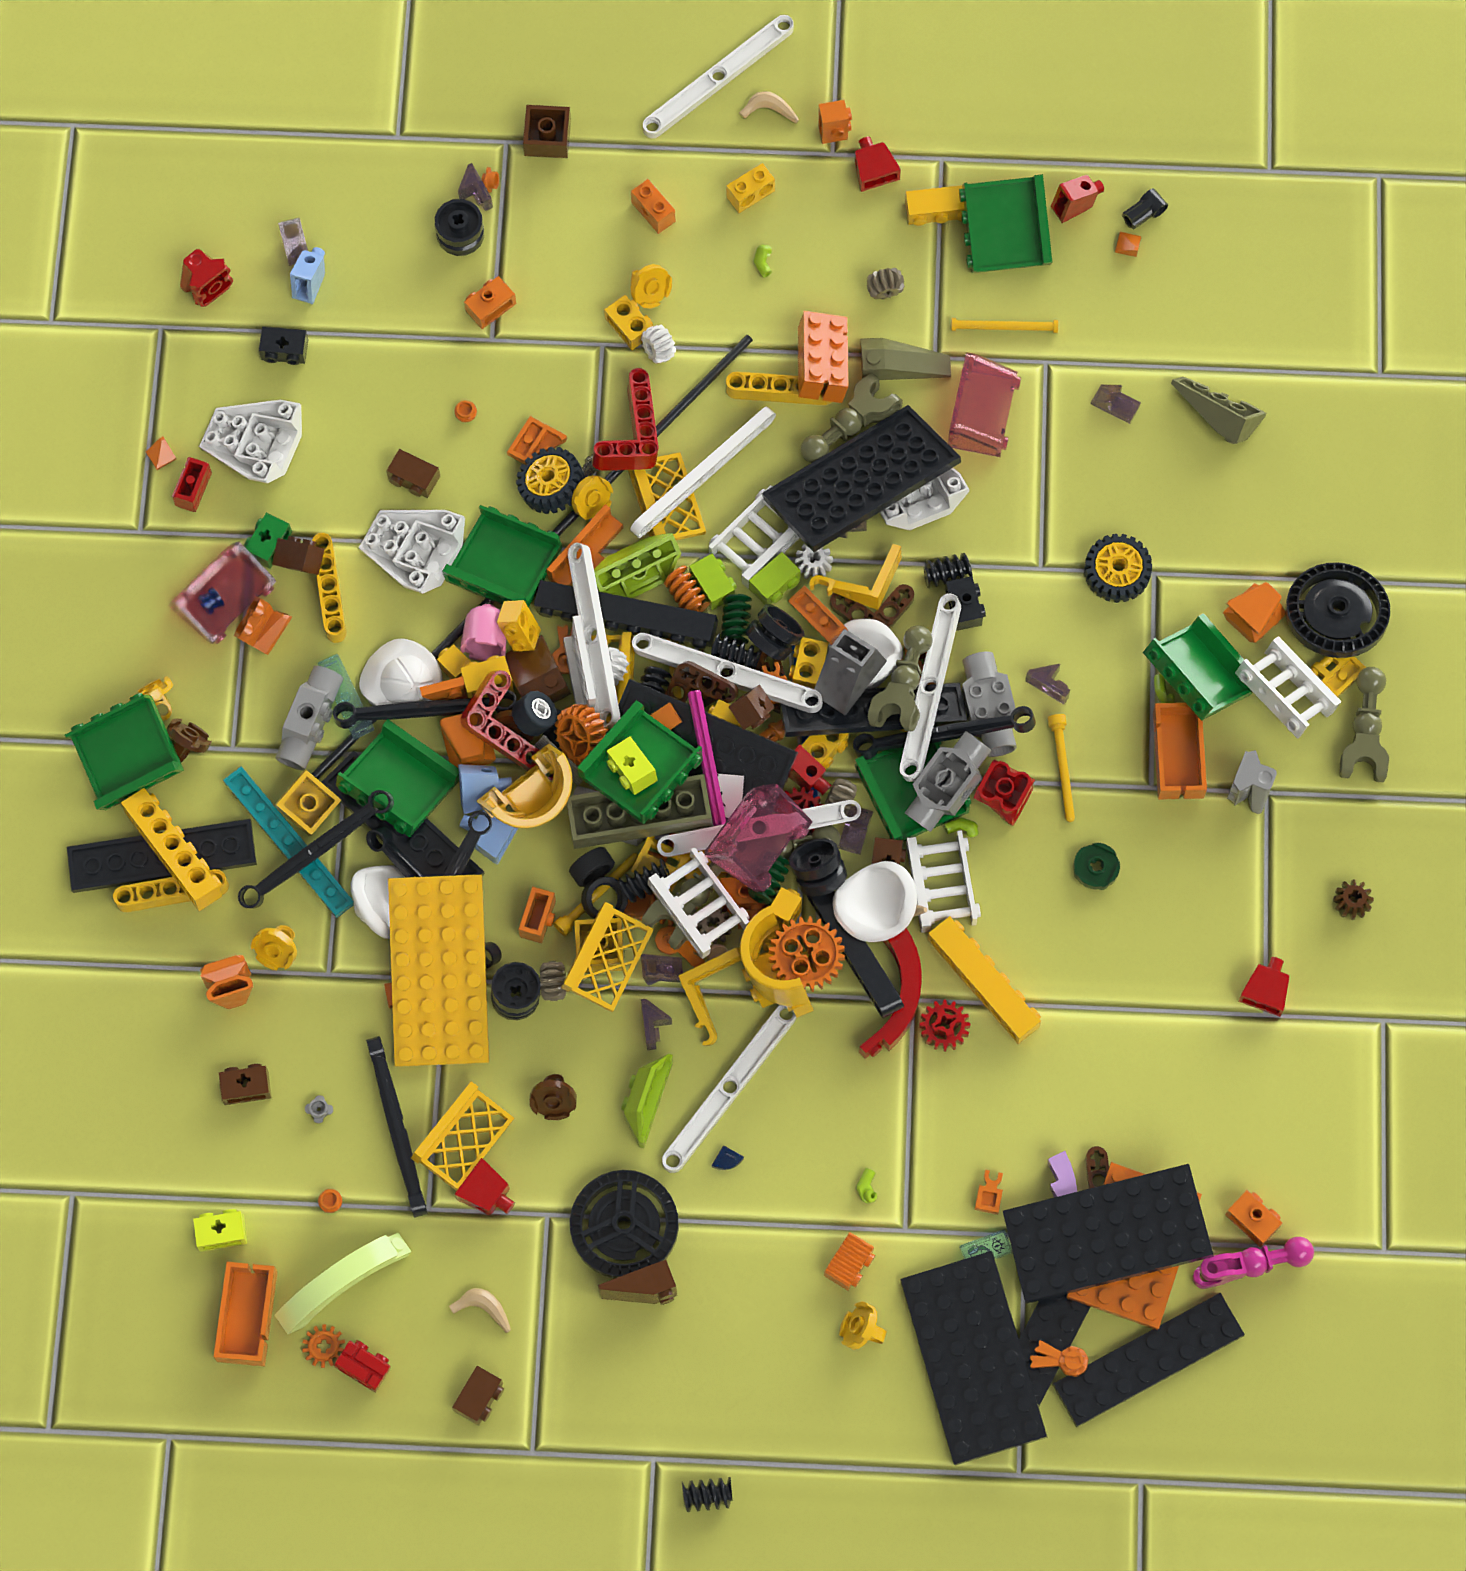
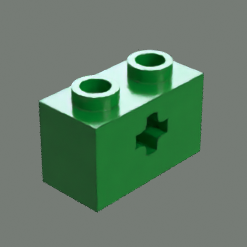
M266 512L264 517L257 521L252 537L249 536L244 543L246 557L271 569L278 538L287 540L288 536L292 534L290 524Z

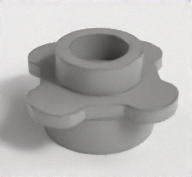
M318 1095L310 1104L305 1106V1112L314 1118L315 1123L319 1124L323 1122L324 1117L333 1113V1107L326 1103L323 1096Z

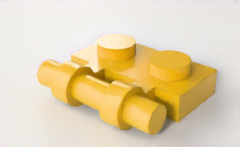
M1325 656L1321 661H1316L1311 666L1313 673L1316 676H1321L1323 678L1321 681L1337 697L1357 680L1360 671L1366 668L1355 656L1349 658ZM1332 662L1335 663L1337 666L1329 672L1326 667Z

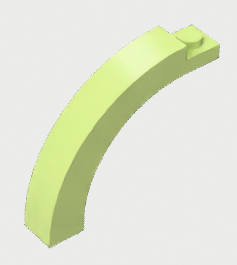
M399 1233L389 1237L384 1235L349 1254L313 1279L287 1301L275 1314V1317L287 1335L305 1327L315 1315L347 1289L381 1268L407 1257L411 1250Z

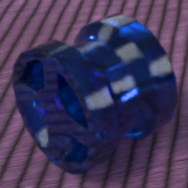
M213 587L209 588L205 595L197 597L199 604L209 616L214 613L216 608H222L225 605L221 596Z

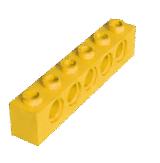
M143 788L121 802L126 816L198 911H201L222 897L220 890L222 884L215 874L213 876L210 875L208 872L210 869L205 860L197 858L195 847L191 842H185L182 830L178 825L175 827L172 825L171 816L166 809L161 810L158 805L160 803L153 793L149 794ZM160 830H165L163 833H157ZM173 846H178L174 850H169ZM184 863H190L187 866H182ZM197 879H203L199 883H194Z

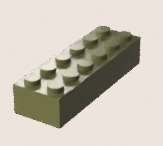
M704 774L690 776L681 786L678 785L673 790L670 800L666 803L663 802L658 807L659 810L652 820L648 819L645 824H642L599 791L573 795L567 801L574 849L712 827V816Z

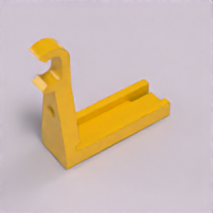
M892 544L872 590H869V587L816 575L810 579V591L814 590L816 584H821L828 587L826 588L828 597L834 592L878 610L902 559L901 546Z
M736 947L678 975L699 1020L694 1027L702 1028L706 1026L709 1032V1039L703 1041L702 1045H713L717 1040V1033L700 986L695 984L741 961L740 948Z

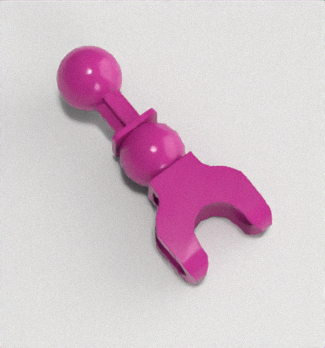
M1293 1237L1286 1242L1282 1249L1268 1251L1267 1246H1263L1261 1249L1250 1247L1242 1252L1215 1255L1214 1257L1204 1259L1200 1266L1195 1269L1192 1276L1193 1282L1198 1288L1206 1289L1242 1279L1245 1275L1248 1277H1259L1264 1273H1269L1273 1269V1265L1287 1262L1294 1267H1304L1312 1261L1314 1248L1308 1239ZM1200 1272L1203 1278L1206 1279L1208 1282H1204L1200 1279Z

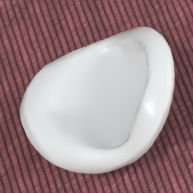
M873 619L851 620L844 624L848 631L876 648L887 660L866 689L877 688L897 668L896 661L903 659L902 645L891 629L880 621ZM830 644L828 645L827 655L831 647Z
M394 639L381 646L368 659L361 673L359 687L363 696L372 706L432 701L422 697L420 687L442 682V672L433 654L425 647L408 639Z
M888 861L874 863L859 870L836 889L833 897V910L837 921L850 935L866 942L886 941L900 934L910 924L917 905L916 886L910 873L901 865Z
M395 865L373 866L361 869L354 874L351 881V894L354 901L355 914L372 931L386 939H390L388 878H405Z

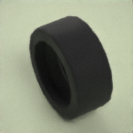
M598 847L579 857L571 865L569 873L579 887H585L592 879L604 877L614 867L615 861L605 847Z
M598 877L585 885L582 891L581 903L584 911L590 917L595 919L599 912L593 906L592 894L601 885H608L616 891L617 904L614 909L622 913L625 911L628 898L624 894L619 880L613 877Z

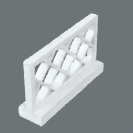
M573 616L572 635L564 637L563 643L574 700L577 705L587 704L588 707H594L595 709L596 696L580 616Z

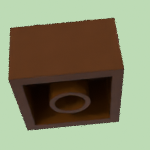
M526 105L523 138L524 156L568 158L571 127L570 107Z

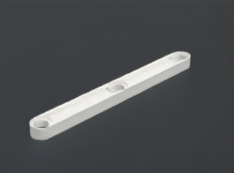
M780 15L649 115L643 121V133L648 138L659 137L789 37L794 29L792 18L788 15ZM781 22H787L790 27L787 30H781L778 25ZM720 72L725 77L718 81L713 79L712 76L714 73ZM650 123H656L659 126L656 131H649L646 127Z
M767 406L759 411L645 511L632 524L630 531L638 538L643 537L773 422L776 414Z
M576 542L568 550V560L596 696L595 711L600 713L601 720H605L604 727L611 729L620 719V711L591 551L587 545ZM581 548L582 554L580 558L577 559V551ZM594 630H596V632H597L596 638L592 641V640H591L592 632H593ZM611 713V721L607 724L606 717Z
M951 593L943 595L938 603L931 633L933 642L926 654L915 700L920 712V718L915 730L908 731L902 754L900 773L909 782H914L924 768L961 611V604L957 596ZM948 601L956 602L954 608L950 610L944 608ZM928 683H936V688L933 691H925V686ZM914 765L917 767L914 774H905L908 766Z
M638 633L632 640L634 652L639 656L675 668L685 661H691L723 677L721 671L725 668H730L733 670V674L730 677L723 678L736 684L740 690L748 692L760 684L770 700L808 713H816L822 708V696L814 689L647 633ZM640 640H646L649 642V645L645 649H639L637 643ZM687 667L682 670L689 672L690 668ZM809 697H816L818 699V703L815 706H809L805 702Z
M846 800L667 835L658 841L657 849L661 855L670 857L690 853V850L694 847L697 851L711 849L722 842L737 844L856 820L860 816L861 807L854 800ZM847 804L856 806L857 813L854 817H847L844 814V807ZM755 822L765 824L766 831L764 834L756 835L753 832L752 826ZM666 839L674 843V850L670 853H665L661 849V843Z
M779 1005L664 1153L662 1164L666 1171L676 1173L683 1168L796 1020L794 1011H792L793 1016L791 1019L784 1020L780 1017L779 1013L781 1010L787 1009V1006ZM726 1082H734L737 1086L736 1091L733 1093L725 1092L723 1086ZM669 1156H677L680 1160L679 1165L669 1167L666 1164V1159Z

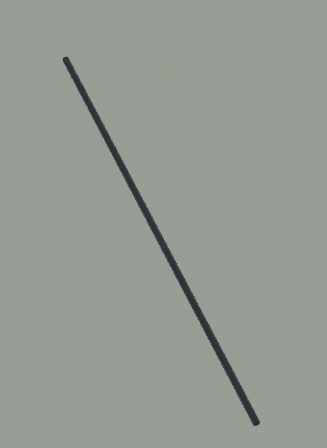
M746 335L656 425L657 437L753 341L749 335ZM612 470L604 479L612 484L624 470ZM573 509L552 531L560 536L579 515ZM485 598L478 606L484 604L492 605L494 601ZM465 619L431 652L436 660L443 649L449 648L463 634ZM377 720L363 721L311 774L319 779Z

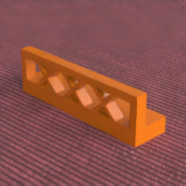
M605 504L547 568L548 579L551 582L568 586L573 584L568 560V550L573 543L577 542L587 545L593 558L597 553L600 554L624 528L623 524L611 515L610 507ZM581 548L577 551V559L580 558L582 554Z

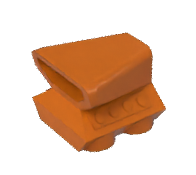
M1265 582L1261 585L1254 583L1243 594L1229 600L1226 603L1228 608L1223 614L1226 620L1249 642L1256 643L1273 626L1279 623L1285 616V610L1280 603L1282 596L1269 583Z
M256 596L233 636L269 655L292 616L273 610L270 603Z
M462 714L443 718L439 721L449 762L457 768L460 764L484 766L496 760L493 747L462 726ZM472 714L470 716V723L475 726L478 718L475 714Z
M234 955L206 964L200 969L201 978L208 989L206 995L210 1002L226 1009H232L247 1003L253 988V982L249 978L251 972L243 955Z

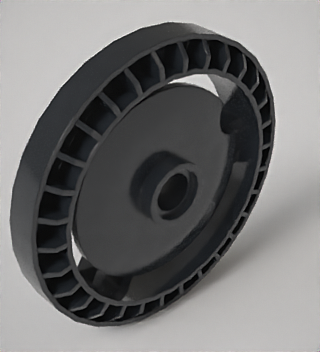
M1325 563L1309 568L1293 582L1285 604V615L1291 632L1306 648L1327 657L1349 658L1369 651L1382 639L1390 619V602L1383 586L1367 571L1345 563ZM1316 584L1314 587L1310 589V591L1306 595L1305 600H1299L1302 594L1308 588ZM1371 598L1376 609V622L1367 633L1363 634L1360 629L1361 624H1369L1372 617ZM1304 620L1308 622L1312 629L1308 627Z
M633 1170L611 1171L593 1179L577 1196L570 1215V1233L578 1255L591 1269L614 1279L666 1260L675 1246L679 1231L676 1205L666 1188L649 1175ZM623 1185L632 1186V1190L623 1189ZM617 1186L616 1191L604 1195L597 1201L589 1216V1229L583 1231L584 1214L592 1200L606 1189ZM637 1187L649 1192L660 1203L666 1218V1228L663 1237L659 1235L660 1218L655 1205L645 1195L637 1192ZM621 1220H628L631 1225L627 1229H620L618 1223ZM590 1236L592 1243L587 1244L585 1237ZM657 1240L660 1244L657 1249H654L653 1245ZM597 1248L607 1257L616 1260L636 1259V1252L640 1249L646 1250L650 1255L635 1263L617 1264L599 1257L592 1250Z

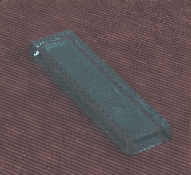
M338 654L317 663L318 666L333 670L343 677L335 698L336 704L349 702L355 708L364 707ZM350 711L341 712L344 720L350 718L353 714ZM370 720L357 721L353 727L348 728L354 740L374 731Z

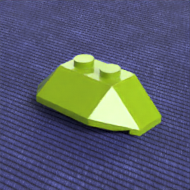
M673 533L646 537L607 556L594 569L599 592L634 598L663 584L668 575L673 572L677 560L682 554Z
M667 1054L639 1068L637 1075H632L629 1083V1088L632 1089L630 1096H625L621 1110L624 1111V1118L639 1147L643 1149L673 1064V1055Z

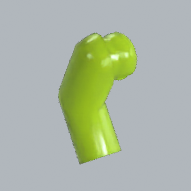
M764 244L757 247L753 260L763 278L772 273V270L766 263L767 257L772 253V249L769 245Z
M1161 674L1155 675L1154 688L1159 702L1175 703L1174 695L1166 693L1165 678Z
M958 818L944 823L947 834L959 830L966 831L967 836L970 838L979 834L977 823L966 818Z
M865 1168L856 1186L861 1200L867 1204L873 1203L877 1199V1193L874 1192L871 1186L876 1173L869 1168Z

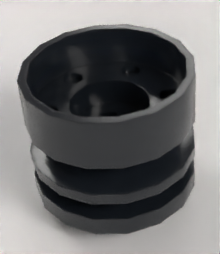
M520 962L505 964L496 971L492 979L491 1001L493 1008L500 1016L508 1020L518 1021L529 1017L535 1012L539 1005L541 988L539 975L529 965ZM517 992L520 993V996H519V997H518L517 995L514 996V997H511V993H513V994H516Z

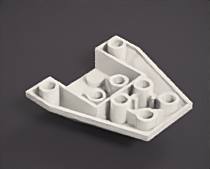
M274 400L216 408L199 447L247 479L269 483L286 474L301 439L300 403L285 400Z
M951 468L884 509L880 514L886 525L912 530L950 515L968 494L969 488L961 474L954 468Z
M380 510L361 542L359 549L403 587L423 594L441 586L445 578L442 570L446 564H453L463 546L465 517L447 510Z

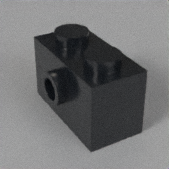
M972 576L946 581V594L956 595L961 604L956 631L982 626L983 617H986L984 605L979 604L980 588L978 583L974 584ZM948 601L949 608H954L956 602Z

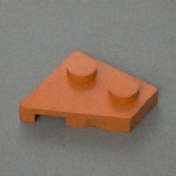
M530 416L508 449L507 454L527 465L525 460L528 457L533 459L532 454L534 452L539 455L540 449L544 448L547 452L548 447H554L555 449L567 441V435Z
M463 676L420 687L422 697L432 701L468 698Z

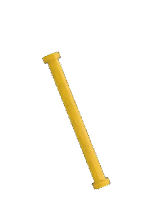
M952 318L951 331H956V329L1053 331V333H1058V320H1053V322L972 321Z

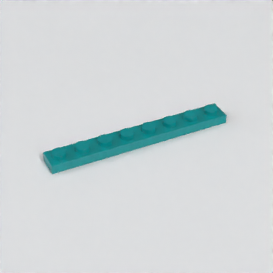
M242 766L223 780L225 785L288 860L307 846ZM316 859L298 872L336 918L354 906L352 898L319 859Z

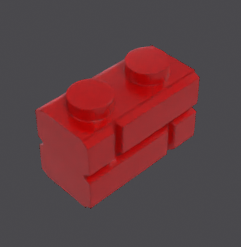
M191 457L187 458L185 468L182 470L172 495L175 506L192 512L197 511L212 474L209 463Z
M356 1340L355 1343L349 1341L335 1362L334 1368L376 1393L391 1369V1366L387 1364L389 1359L380 1353L374 1356L367 1351L369 1347L359 1340Z

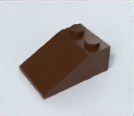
M542 635L538 638L535 650L522 652L511 650L505 654L510 675L521 698L530 691H539L547 695L555 703L572 694Z
M667 1260L598 1285L601 1299L648 1304L660 1302L661 1305L672 1302L674 1300L673 1297L677 1296L676 1284Z

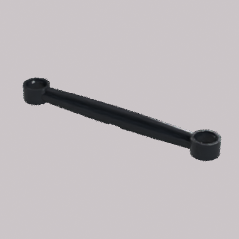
M507 690L502 700L510 699L513 703L508 707H500L498 705L495 709L497 713L512 710L514 703L517 701L512 691ZM472 698L408 702L355 708L349 702H341L334 707L333 717L338 727L348 729L353 727L357 721L457 715L464 712ZM482 698L484 706H488L490 699ZM350 711L353 713L348 719L342 720L338 718L341 712Z
M1020 706L1015 708L1011 715L933 727L930 743L959 739L965 731L972 736L1014 728L1019 733H1027L1035 727L1036 720L1029 707ZM1022 716L1030 717L1025 723H1016ZM908 732L874 738L871 734L863 733L854 739L853 748L858 758L864 756L865 760H869L876 756L878 751L904 748ZM872 743L869 749L859 750L861 745Z
M383 790L372 792L368 798L367 805L318 837L256 886L246 885L242 887L238 893L239 903L243 907L250 909L261 906L265 894L329 851L376 813L386 814L390 812L394 806L392 795ZM379 794H385L388 798V805L382 811L374 807V798ZM250 888L258 893V900L253 905H247L244 900V894Z
M477 811L469 817L468 826L470 829L443 876L462 875L480 836L487 834L492 828V820L487 813ZM476 815H485L488 819L489 826L484 831H475L473 829L472 820Z
M378 826L367 833L366 842L370 849L375 852L383 851L405 878L425 877L393 844V835L387 827ZM376 833L381 836L383 845L378 841ZM493 942L485 943V949L492 958V961H490L486 957V968H490L500 962L502 953L497 944Z
M380 1036L370 1038L366 1041L373 1062L383 1109L397 1161L408 1192L413 1217L416 1218L426 1215L428 1212L420 1188L415 1161L411 1159L413 1153L408 1133L403 1124V1114L387 1065Z

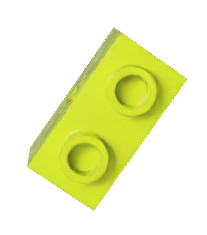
M631 737L626 738L607 750L609 760L606 762L613 773L617 771L620 775L619 780L626 790L629 788L634 795L658 781L655 768Z
M237 1209L224 1210L223 1214L219 1215L204 1213L200 1214L199 1218L193 1219L196 1245L200 1252L247 1244L244 1216ZM218 1225H223L222 1233H217Z

